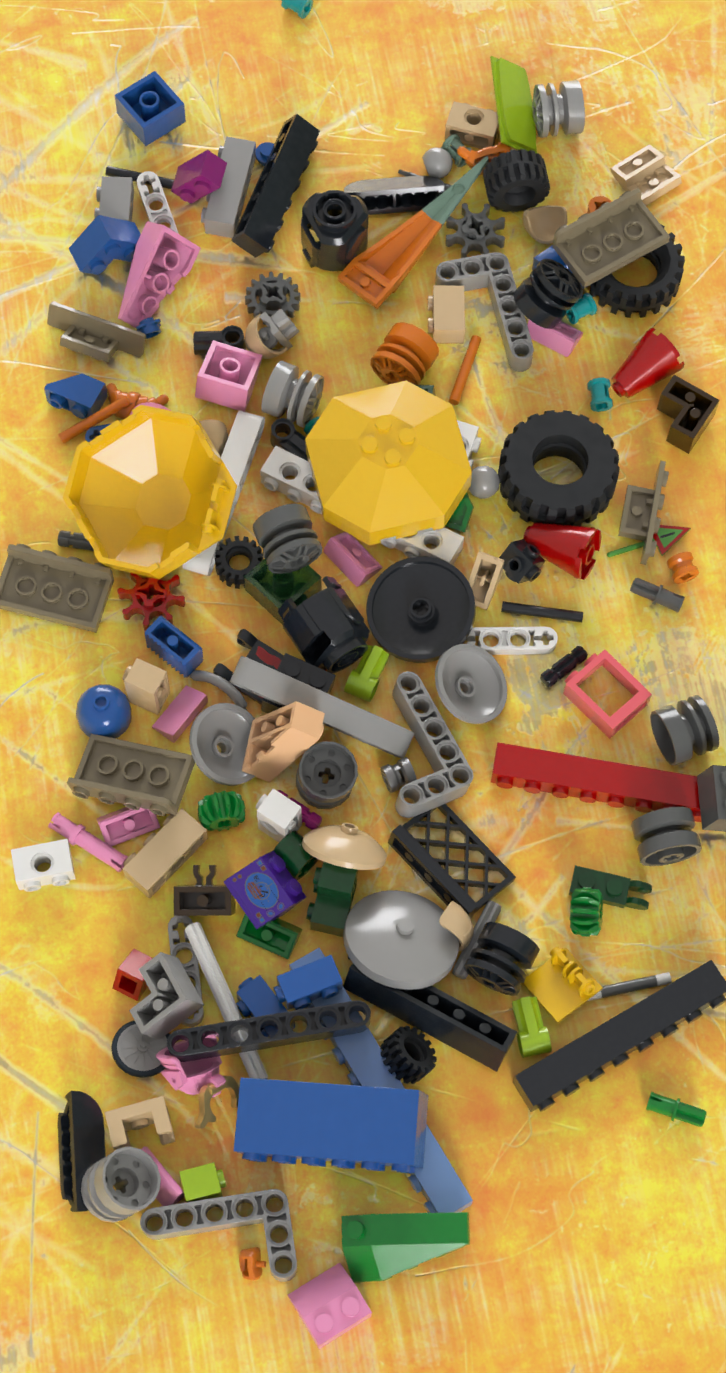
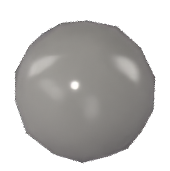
M431 148L422 157L429 176L440 179L448 175L452 169V157L443 148Z
M477 466L472 470L469 491L473 496L480 499L490 498L499 490L500 478L493 468Z

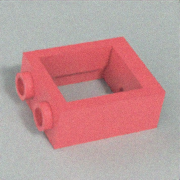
M603 650L599 655L596 653L591 655L584 663L585 667L581 671L577 672L575 670L566 678L563 694L610 739L649 704L652 694L611 654ZM601 666L611 673L633 695L611 717L578 687Z

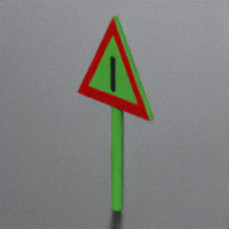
M660 525L658 533H653L652 541H657L656 546L661 556H663L691 528ZM644 541L607 553V556L612 557L641 548L644 545Z

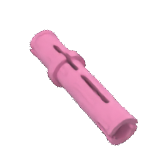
M59 812L51 819L53 823L50 822L48 828L67 838L72 846L78 845L116 869L117 872L122 871L125 867L124 862L128 858L127 855L122 854L86 831L84 825L75 824Z

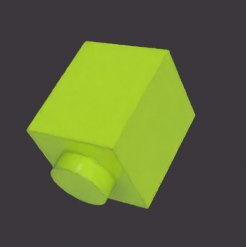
M214 1162L179 1171L186 1202L223 1197L221 1188L227 1187L223 1170H216Z

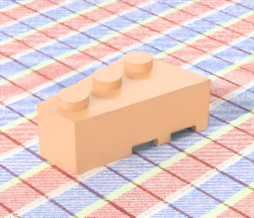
M296 701L254 719L251 725L242 772L271 782L320 739L324 731L323 720L325 713Z

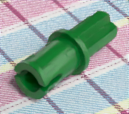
M651 1091L646 1110L671 1117V1121L677 1119L698 1127L703 1126L706 1118L705 1110L682 1103L680 1098L674 1100Z

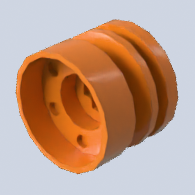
M399 322L392 326L384 338V343L378 347L377 352L371 358L370 365L374 373L388 385L402 381L420 385L421 380L426 375V371L431 368L437 359L439 348L432 337L422 329L409 323Z

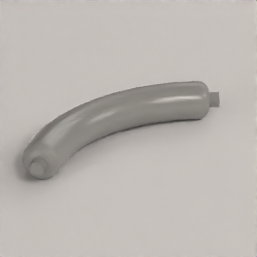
M194 670L190 674V678L194 681L207 682L218 687L231 698L235 705L247 710V702L244 697L226 679L202 670Z

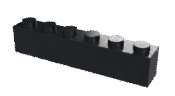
M298 114L284 122L231 240L255 258L264 252L268 253L275 243V240H273L275 233L280 230L284 222L282 217L292 204V194L301 184L299 178L307 169L310 162L308 158L318 145L316 139L320 130Z
M353 963L348 970L343 985L345 990L496 1072L517 1034V1031L432 985L413 990L388 987L367 977Z

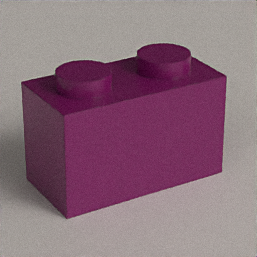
M209 150L204 151L178 166L171 192L190 204L221 187L227 162Z

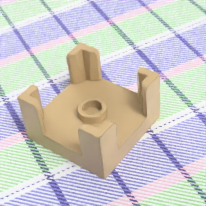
M163 1096L104 1112L112 1146L115 1150L131 1147L127 1131L139 1130L154 1123L162 1145L176 1142Z

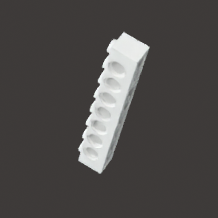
M275 446L260 470L261 483L271 491L277 490L285 494L291 501L301 502L309 506L314 512L322 514L317 492L308 490L310 487H315L310 463ZM289 475L296 477L292 480L285 479ZM444 527L434 531L432 528L420 530L411 537L396 539L394 536L381 539L380 542L387 548H396L404 552L408 558L428 556L454 565L463 549L464 537ZM434 544L437 547L434 549L427 548L425 545Z

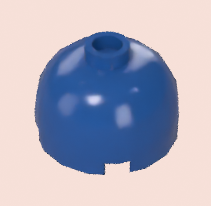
M99 684L88 688L77 702L76 718L80 729L88 737L91 734L118 738L128 729L131 723V706L127 696L119 688L110 684Z

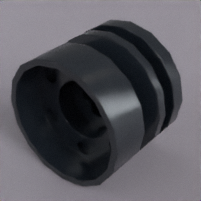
M543 259L532 270L530 278L525 279L515 290L513 297L520 311L529 320L540 327L552 329L564 318L566 311L571 309L575 302L582 297L583 289L580 282L569 269L552 259Z
M487 922L477 940L482 949H472L471 958L467 959L464 970L484 986L502 994L516 996L522 987L520 983H524L527 977L522 969H531L540 949L534 941L521 932L500 923Z

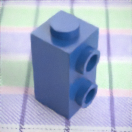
M332 955L278 975V986L274 987V991L279 1003L285 1002L288 1010L292 1008L301 1010L310 1006L312 1000L320 997L325 1000L339 994L343 981Z
M260 975L255 979L250 977L239 985V991L236 992L238 1000L236 1005L245 1018L249 1015L252 1018L288 1012L283 1004L279 1003L277 996ZM295 1022L292 1023L291 1029L295 1028ZM272 1025L265 1026L261 1031L265 1037H273L278 1032L277 1028Z

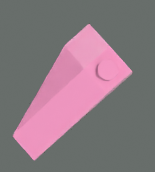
M147 221L135 247L118 319L136 328L140 321L150 318L159 308V303L162 299L174 291V285L180 278L186 277L191 271L201 248L165 225Z

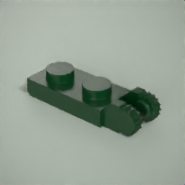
M575 865L569 895L572 896L576 888L590 887L600 890L604 904L620 908L629 907L647 910L649 902L636 897H627L628 890L644 894L651 893L652 885Z

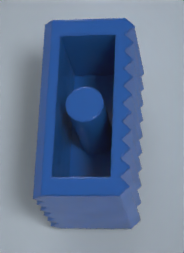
M162 615L145 631L147 648L155 651V655L159 654V658L167 661V665L171 664V668H175L176 671L183 674L184 678L189 677L203 662L202 648Z

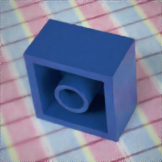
M156 71L114 95L117 114L145 146L186 122L184 103Z

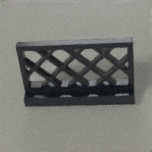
M446 804L419 814L403 826L399 825L391 832L388 844L447 906L454 901L464 909L470 919L474 913L504 890L516 878ZM438 808L446 816L445 823L430 822V813ZM414 826L425 827V839L414 838L408 831ZM430 828L445 829V841L430 840ZM449 831H460L465 836L464 843L449 842ZM429 846L444 847V859L433 858L429 854ZM449 848L464 849V861L449 860ZM469 850L480 851L484 856V863L469 862ZM449 866L464 868V880L453 879L448 874ZM468 868L484 870L483 882L468 880ZM488 870L499 871L505 879L501 883L488 882ZM468 887L483 888V897L478 902H475L468 895Z

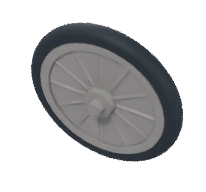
M135 1020L128 1022L116 1032L111 1046L113 1059L122 1071L131 1076L145 1078L157 1075L165 1067L156 1058V1054L167 1047V1039L170 1034H166L161 1039L143 1035Z

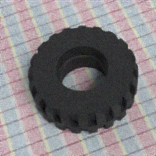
M555 410L544 411L542 415L534 414L529 416L527 422L518 423L514 427L513 433L508 434L504 441L498 469L502 497L508 498L507 505L513 512L517 511L520 514V518L526 522L581 526L583 522L590 523L594 521L598 513H603L608 507L609 501L614 495L619 476L618 451L613 449L614 442L608 434L605 435L603 433L604 429L598 423H592L584 415L572 414V411L563 410V412H555ZM560 456L574 462L581 470L583 476L570 484H553L544 480L536 472L534 465L543 458Z

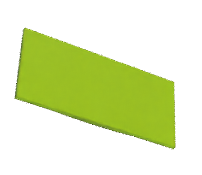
M491 56L501 143L517 150L526 149V151L532 150L537 153L532 98L526 70L503 58L498 59Z

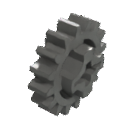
M269 272V277L267 278L260 274V281L251 280V287L246 288L245 305H247L249 314L253 313L255 318L258 314L266 312L271 317L278 310L282 309L290 318L295 317V311L300 309L301 295L298 292V285H292L291 277L284 280L283 273H280L278 277H274L273 272ZM287 294H288L289 297H290L289 302L287 301V297H286ZM257 296H259V304L256 301Z

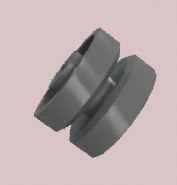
M670 807L644 814L632 822L631 827L634 839L641 842L637 851L642 865L663 866L689 859L701 851L699 835L691 831L696 824L690 808Z

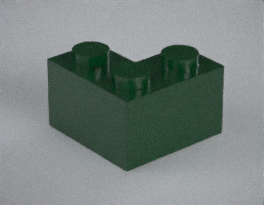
M324 861L322 868H316L313 879V892L317 893L315 903L310 902L306 919L310 920L311 930L343 937L345 923L351 910L357 886L358 869L344 868Z

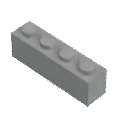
M226 136L224 146L219 147L218 157L227 162L221 187L207 195L206 201L208 206L202 209L201 223H204L206 234L233 238L239 224L256 160L255 141Z

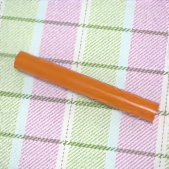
M477 335L471 337L450 395L449 403L453 405L459 404L481 343V338Z
M125 395L58 434L59 438L63 443L71 440L131 405L129 398Z

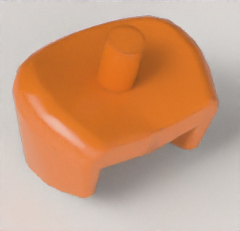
M254 1247L241 1250L239 1262L243 1278L258 1280L262 1275V1267H266V1261H261L260 1248Z

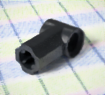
M227 326L222 331H195L194 333L195 355H207L212 341L246 350L244 334L238 326Z
M280 418L274 421L271 426V445L273 447H280L308 461L305 445L306 437L295 429L294 424L290 420ZM280 432H284L288 434V436L280 437L277 434Z

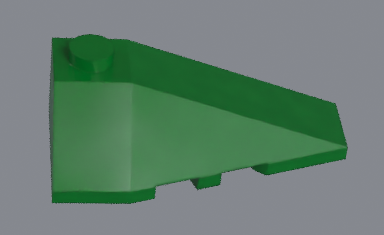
M468 1212L342 1216V1249L354 1283L385 1281L397 1273L413 1269L423 1262L439 1258L470 1244Z

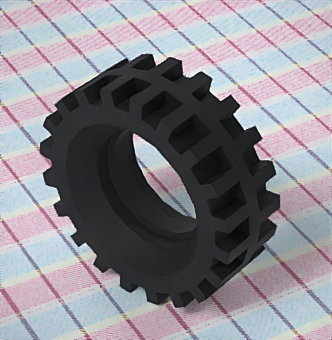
M671 232L668 234L670 236L668 243L642 256L648 259L656 268L657 276L652 283L640 287L627 286L617 281L611 273L591 284L589 294L592 298L598 295L600 297L598 305L603 308L608 304L611 306L610 313L615 315L618 310L624 311L627 318H631L632 313H639L640 318L646 317L648 310H651L653 314L659 313L662 304L667 307L671 303L672 296L676 297L684 271L685 256H681V244L674 245L675 235Z

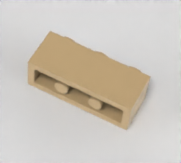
M182 808L176 815L170 814L163 823L164 827L157 834L154 832L149 835L143 844L144 847L137 854L132 853L124 862L123 872L125 878L149 899L208 839L207 830Z

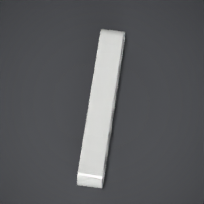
M241 410L236 415L221 456L222 461L237 484L225 535L265 425V417ZM224 538L184 563L183 569L210 576L215 565L216 550H219V545L223 543Z

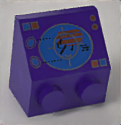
M275 851L259 857L224 881L256 930L283 916L306 898L300 883L292 877L286 868L284 860Z

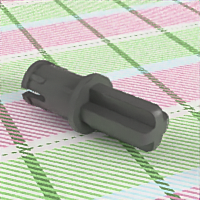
M635 578L630 588L632 593L653 601V605L657 603L677 613L685 598L664 589L663 585L656 586L640 578Z

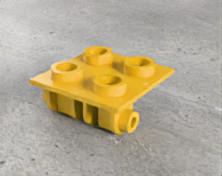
M557 946L550 951L551 959L528 975L522 984L534 997H537L538 1002L559 1023L601 991L603 987L567 948L560 949Z

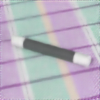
M669 972L602 986L603 989L588 1001L672 983Z

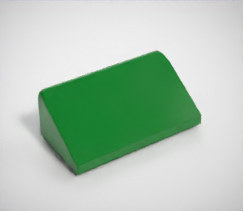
M245 914L236 936L289 959L302 929L277 918L256 930Z

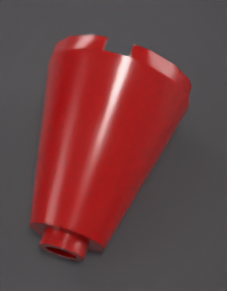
M650 328L646 331L612 377L613 384L611 387L619 397L624 395L629 398L684 368V361L679 364L677 360L680 356L678 350L662 333L658 336L654 334L655 328Z
M537 522L527 527L523 537L528 544L535 546L540 551L541 557L574 578L583 580L590 574L596 562L592 558L594 551H599L602 538L601 531L594 527Z

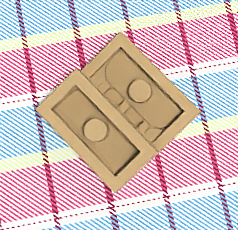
M651 145L645 146L610 168L612 175L625 191L640 189L642 192L641 200L645 206L682 184L681 175L666 165L665 156Z

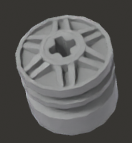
M578 80L561 82L558 94L553 83H548L546 90L543 84L535 85L532 113L540 138L547 137L549 131L551 136H557L560 124L565 135L580 134L584 131L585 105L582 87Z
M281 360L273 369L262 398V412L280 418L287 410V419L292 423L296 421L298 426L304 428L311 421L320 404L324 377L319 374H315L312 377V372L306 370L298 379L299 368Z
M124 1147L115 1150L87 1169L82 1179L81 1194L84 1204L92 1215L101 1221L118 1222L143 1210L155 1200L160 1191L161 1177L158 1167L150 1155L138 1148Z

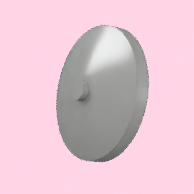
M398 890L376 892L357 902L348 914L343 932L346 952L353 964L363 974L382 985L405 990L421 989L441 981L451 971L459 951V939L440 925L439 919L444 910L420 895Z

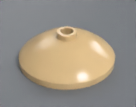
M351 823L327 825L313 829L305 834L302 840V847L310 855L324 862L344 868L358 870L377 869L385 865L387 858L383 847L374 838Z

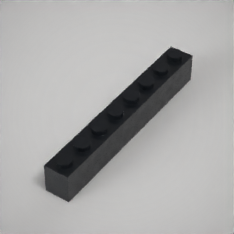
M711 959L515 1075L513 1084L530 1112L536 1109L542 1112L554 1105V1098L564 1094L567 1097L579 1090L580 1086L578 1084L586 1079L593 1082L605 1074L603 1069L611 1064L614 1067H618L630 1059L628 1054L638 1050L641 1053L654 1045L653 1039L662 1035L663 1038L672 1035L679 1029L677 1025L685 1020L688 1024L694 1022L703 1015L701 1011L711 1006L712 1009H715L725 1003L726 981Z

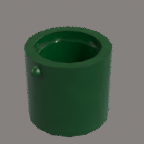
M294 830L286 835L273 851L284 860L286 868L292 877L299 880L312 869L318 859L304 850L302 847L303 837Z

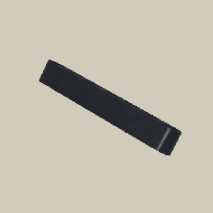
M355 1000L179 1029L169 1035L167 1047L170 1056L177 1057L180 1062H188L364 1032L369 1027L371 1011L365 1002ZM354 1011H360L366 1018L360 1023H355L351 1021L349 1016ZM325 1016H332L336 1019V1024L333 1027L326 1028L320 1024V1020ZM295 1021H303L307 1024V1028L303 1032L297 1033L291 1029V1025ZM268 1025H272L278 1030L277 1034L273 1037H265L261 1031ZM238 1030L248 1033L247 1039L243 1042L234 1041L232 1036ZM206 1036H217L219 1041L213 1047H206L203 1045V1040ZM177 1041H187L189 1043L188 1049L184 1052L175 1051L173 1046Z

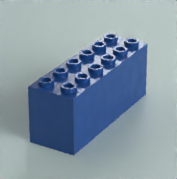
M240 1078L234 1152L242 1153V1159L256 1162H267V1157H272L274 1162L296 1164L297 1159H302V1164L325 1167L326 1161H331V1166L346 1169H355V1163L362 1164L361 1168L372 1171H385V1166H392V1171L415 1174V1168H423L429 1095L420 1090Z

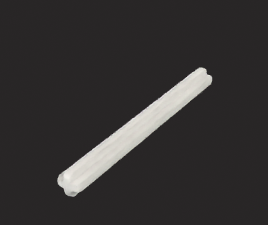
M195 922L185 928V932L224 1021L243 1019L201 923ZM238 1030L233 1034L232 1039L236 1042H243L247 1039L248 1033ZM257 1050L239 1053L249 1078L268 1079Z

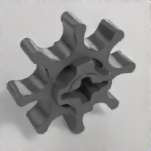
M463 203L462 215L464 218L454 219L449 216L446 220V228L454 229L456 233L446 235L445 245L447 247L454 244L462 245L461 258H466L467 254L471 251L488 254L489 249L487 246L489 245L504 248L505 237L495 234V231L505 228V218L500 217L497 220H490L487 217L490 214L489 204H484L482 212L475 214L469 211L467 203Z

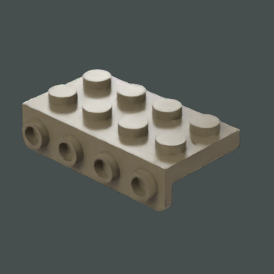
M639 188L624 192L618 199L611 203L606 202L602 204L596 211L590 214H583L577 221L569 225H563L555 232L552 247L584 288L669 242L670 236L642 202V192Z
M9 544L7 548L8 557L0 577V609L97 633L114 582L112 570L102 563L90 564L73 556L68 558L57 556L56 553L49 550L41 552L33 550L24 544Z
M91 734L74 778H68L67 785L72 790V793L79 798L88 799L90 796L98 798V800L106 804L122 803L132 810H139L140 808L149 809L150 812L159 816H165L166 813L176 815L195 761L190 754Z

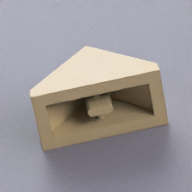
M481 551L477 554L468 582L473 590L476 606L487 610L502 577L505 560Z

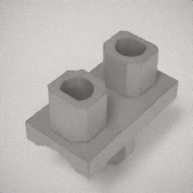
M280 309L271 317L266 312L262 313L259 317L268 326L258 331L263 344L268 349H272L279 341L283 347L287 346V350L293 347L289 340L300 331L285 312Z

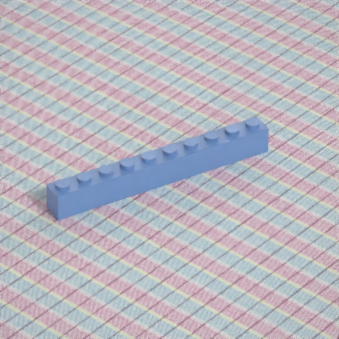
M319 947L289 964V969L291 971L325 956ZM342 985L339 994L325 1000L322 997L312 1000V1004L306 1007V1009L352 1000ZM358 1011L352 1012L349 1016L351 1021L355 1023L363 1021ZM325 1016L320 1020V1024L330 1028L336 1024V1019L332 1016ZM369 1028L357 1034L327 1038L331 1040L335 1047L332 1049V1053L339 1065L345 1064L350 1073L347 1075V1078L351 1085L405 1089L401 1081L395 1078L396 1073L391 1074L388 1071L390 1066L384 1065L383 1061L386 1058L381 1057L380 1052L382 1050ZM426 1124L423 1168H415V1174H411L408 1180L416 1193L421 1191L427 1200L424 1203V1207L428 1213L461 1212L471 1206L473 1200Z

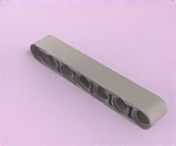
M244 656L240 657L230 680V683L283 707L298 701L325 713L324 725L401 759L405 757L415 734L404 727Z

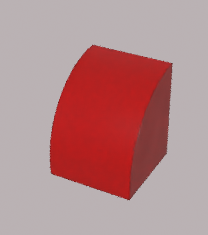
M133 949L119 966L112 989L138 1001L148 987L139 969L149 962L152 957Z

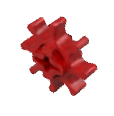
M130 573L131 580L136 583L135 587L129 590L118 588L117 590L119 599H129L133 602L130 607L123 609L124 619L129 620L135 614L143 615L145 617L143 620L145 631L150 626V621L161 615L173 624V617L167 612L168 608L173 605L180 607L186 605L183 595L175 596L170 593L174 587L180 585L179 575L175 574L170 580L163 581L151 577L141 578L138 574Z

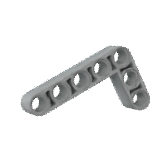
M493 252L440 263L436 268L435 285L464 286V292L481 288L488 289L508 363L514 371L524 372L528 370L532 363L534 348L525 316L516 305L513 297L517 288L507 256L500 252ZM517 354H523V355H525V356H524V357H520V356H518Z
M406 671L398 676L392 696L409 728L415 733L414 737L435 772L410 782L401 788L395 802V809L400 816L411 818L464 796L470 787L474 774L420 677L414 672ZM403 686L408 687V688L411 689V691H407V690L403 689L402 687H403ZM415 709H420V710H422L424 713H423V714L418 713V712L415 711ZM427 732H433L437 737L431 736ZM440 755H446L451 760H445ZM453 778H459L464 783H458ZM429 788H435L439 793H433ZM404 798H411L415 803H408Z
M279 1189L155 1207L146 1210L140 1218V1225L144 1234L152 1240L264 1223L272 1276L280 1282H287L296 1275L297 1259L287 1196ZM272 1198H278L283 1202V1207L278 1212H271L266 1207L267 1202ZM242 1203H249L253 1206L252 1214L247 1217L239 1216L236 1211ZM214 1207H218L223 1211L222 1218L216 1222L207 1219L208 1211ZM183 1212H189L193 1215L192 1223L185 1227L178 1225V1216ZM153 1217H159L163 1220L162 1227L157 1231L147 1229V1223ZM277 1228L284 1229L288 1233L287 1239L281 1243L274 1242L271 1239L272 1231ZM288 1259L292 1263L291 1270L285 1274L277 1272L275 1264L278 1260Z

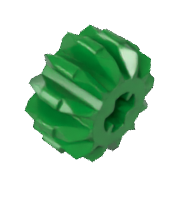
M224 790L204 796V799L198 802V818L201 825L209 831L229 830L231 827H237L239 823L245 820V804L242 796L235 791L226 792Z
M590 887L576 888L572 893L570 901V928L573 934L590 937V935L597 936L600 932L603 916V896L599 889H592Z

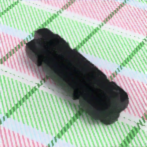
M577 646L571 651V654H566L553 664L551 669L544 671L540 677L541 681L547 687H551L557 682V679L563 678L576 668L577 663L581 664L585 661L588 654L582 646Z

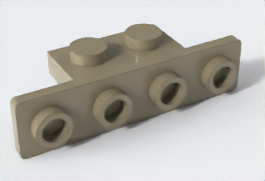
M54 301L49 304L47 324L65 331L61 336L60 346L108 362L117 350L137 357H141L144 354L146 339L144 333Z
M660 461L653 490L628 485L626 489L618 536L644 541L640 562L643 565H646L649 557H654L657 541H652L653 533H658L661 518L656 516L657 510H662L665 495L660 493L661 487H666L669 471H664L666 461Z

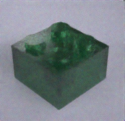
M263 559L244 576L245 591L283 625L284 622L278 610L285 600L291 598L296 606H298L312 595L322 591L321 576L309 565L290 573H272L267 567V560Z

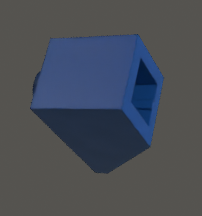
M78 374L46 384L44 388L47 402L51 406L71 411L76 417L81 419L98 412L108 397L106 384L85 374Z

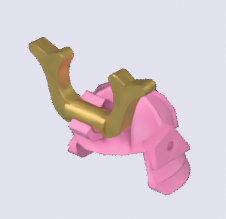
M214 1035L206 1036L203 1040V1045L206 1047H213L217 1044V1038ZM185 1040L179 1041L174 1044L173 1049L177 1052H184L188 1049L189 1043ZM165 1047L156 1054V1058L166 1068L161 1071L162 1075L175 1090L179 1089L191 1095L199 1094V1116L195 1123L196 1129H203L208 1122L216 1121V1116L210 1107V1100L219 1095L223 1089L227 1088L230 1092L231 1107L238 1108L240 1087L233 1077L219 1074V1065L222 1064L220 1056L180 1062L177 1057L170 1056L168 1047Z

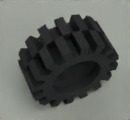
M234 536L235 541L232 542L228 538L226 539V545L221 543L219 550H216V573L222 582L226 581V585L229 587L233 583L235 584V589H240V584H244V588H248L249 582L253 585L257 583V578L260 579L262 571H264L262 549L260 546H256L254 540L249 542L248 537L244 536L243 541H240L239 536ZM244 555L248 557L250 564L243 570H235L229 565V561L233 556Z
M401 1026L383 1041L384 1043L381 1044L383 1051L380 1054L381 1057L386 1058L383 1061L384 1065L390 1066L388 1071L391 1074L396 1073V1079L401 1080L403 1078V1083L408 1084L411 1082V1084H415L435 1068L436 1064L434 1063L437 1061V1057L433 1055L436 1052L434 1048L429 1047L432 1044L430 1040H424V1033L417 1034L418 1029L414 1027L410 1029V1026Z

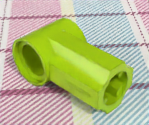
M368 645V649L364 653L357 669H353L350 673L344 692L371 702L379 684V677L389 659V653L379 646Z
M527 996L512 1001V1009L518 1028L517 1041L522 1058L552 1052L547 1027L543 1025L537 997Z

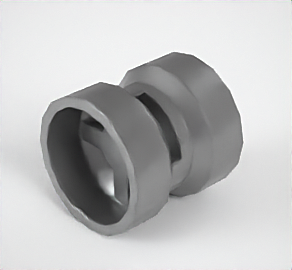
M407 757L398 760L395 765L387 764L380 767L382 778L390 793L399 790L402 785L417 780L411 762Z

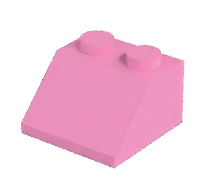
M212 341L197 375L195 398L245 412L254 389L263 355Z
M340 1262L288 1294L291 1303L318 1349L326 1346L372 1315L357 1286Z

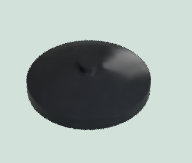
M417 556L398 561L380 574L369 592L366 613L368 624L375 640L386 652L404 661L426 663L439 660L445 651L453 646L464 643L474 625L476 604L473 590L468 580L455 566L438 558Z

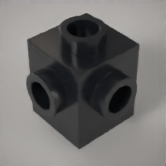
M524 539L511 542L499 557L505 560L503 569L506 571V576L518 584L534 581L542 571L540 568L545 563V560L540 556V551L535 546L528 544Z

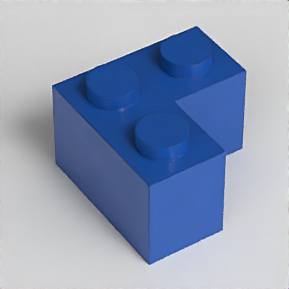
M98 215L69 247V250L80 272L100 275L113 259L132 262L135 247L141 234L135 222Z

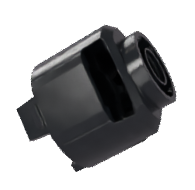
M329 190L323 193L317 192L305 202L302 208L301 244L303 254L311 268L316 266L327 271H343L356 256L367 249L368 210L358 196L349 195L340 190ZM309 229L315 231L319 239L318 242L315 241Z
M325 576L322 580L327 589L312 595L298 606H296L291 598L286 599L279 608L278 613L284 622L283 629L304 660L323 670L327 669L330 673H336L349 667L364 655L368 649L366 641L368 640L370 630L365 625L364 618L344 589L341 588L342 586L338 584L335 578Z

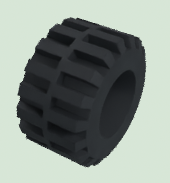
M520 149L501 153L500 156L491 159V162L486 164V169L483 170L487 198L491 207H494L496 210H502V212L525 211L543 202L549 194L550 184L545 161L535 151Z

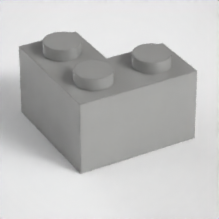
M160 952L139 969L151 994L129 1011L143 1035L161 1039L204 1004L179 958Z

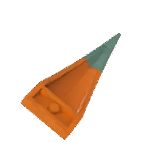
M484 157L421 211L376 244L356 256L337 276L338 281L378 309L391 293H395L485 168L488 163V157Z

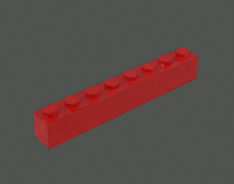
M497 742L491 783H495L500 788H524V791L534 794L540 793V791L552 793V796L557 798L576 797L586 803L605 802L607 805L615 808L623 806L634 807L635 810L644 813L670 807H686L692 810L694 820L701 822L697 776Z

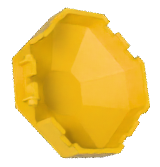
M408 381L333 397L305 438L306 454L320 501L323 519L368 545L378 544L381 539L394 536L396 539L416 535L417 531L432 528L434 531L444 528L471 486L472 471L453 405Z
M139 405L132 410L133 414L124 420H116L100 431L101 435L90 442L84 441L77 446L63 499L77 519L76 523L84 537L95 552L93 553L98 562L111 569L160 579L224 538L237 484L203 426L192 415Z

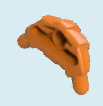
M500 139V142L495 146L486 147L479 151H469L464 146H460L457 149V154L472 169L484 157H488L489 163L491 159L500 156L501 153L510 152L511 147L501 143Z
M109 383L106 387L110 404L125 395L129 398L131 405L114 414V416L123 420L130 416L131 411L141 403L150 402L164 406L169 401L168 396L165 394L160 395L156 399L154 397L148 399V397L141 396L138 392H122L117 389L114 383Z

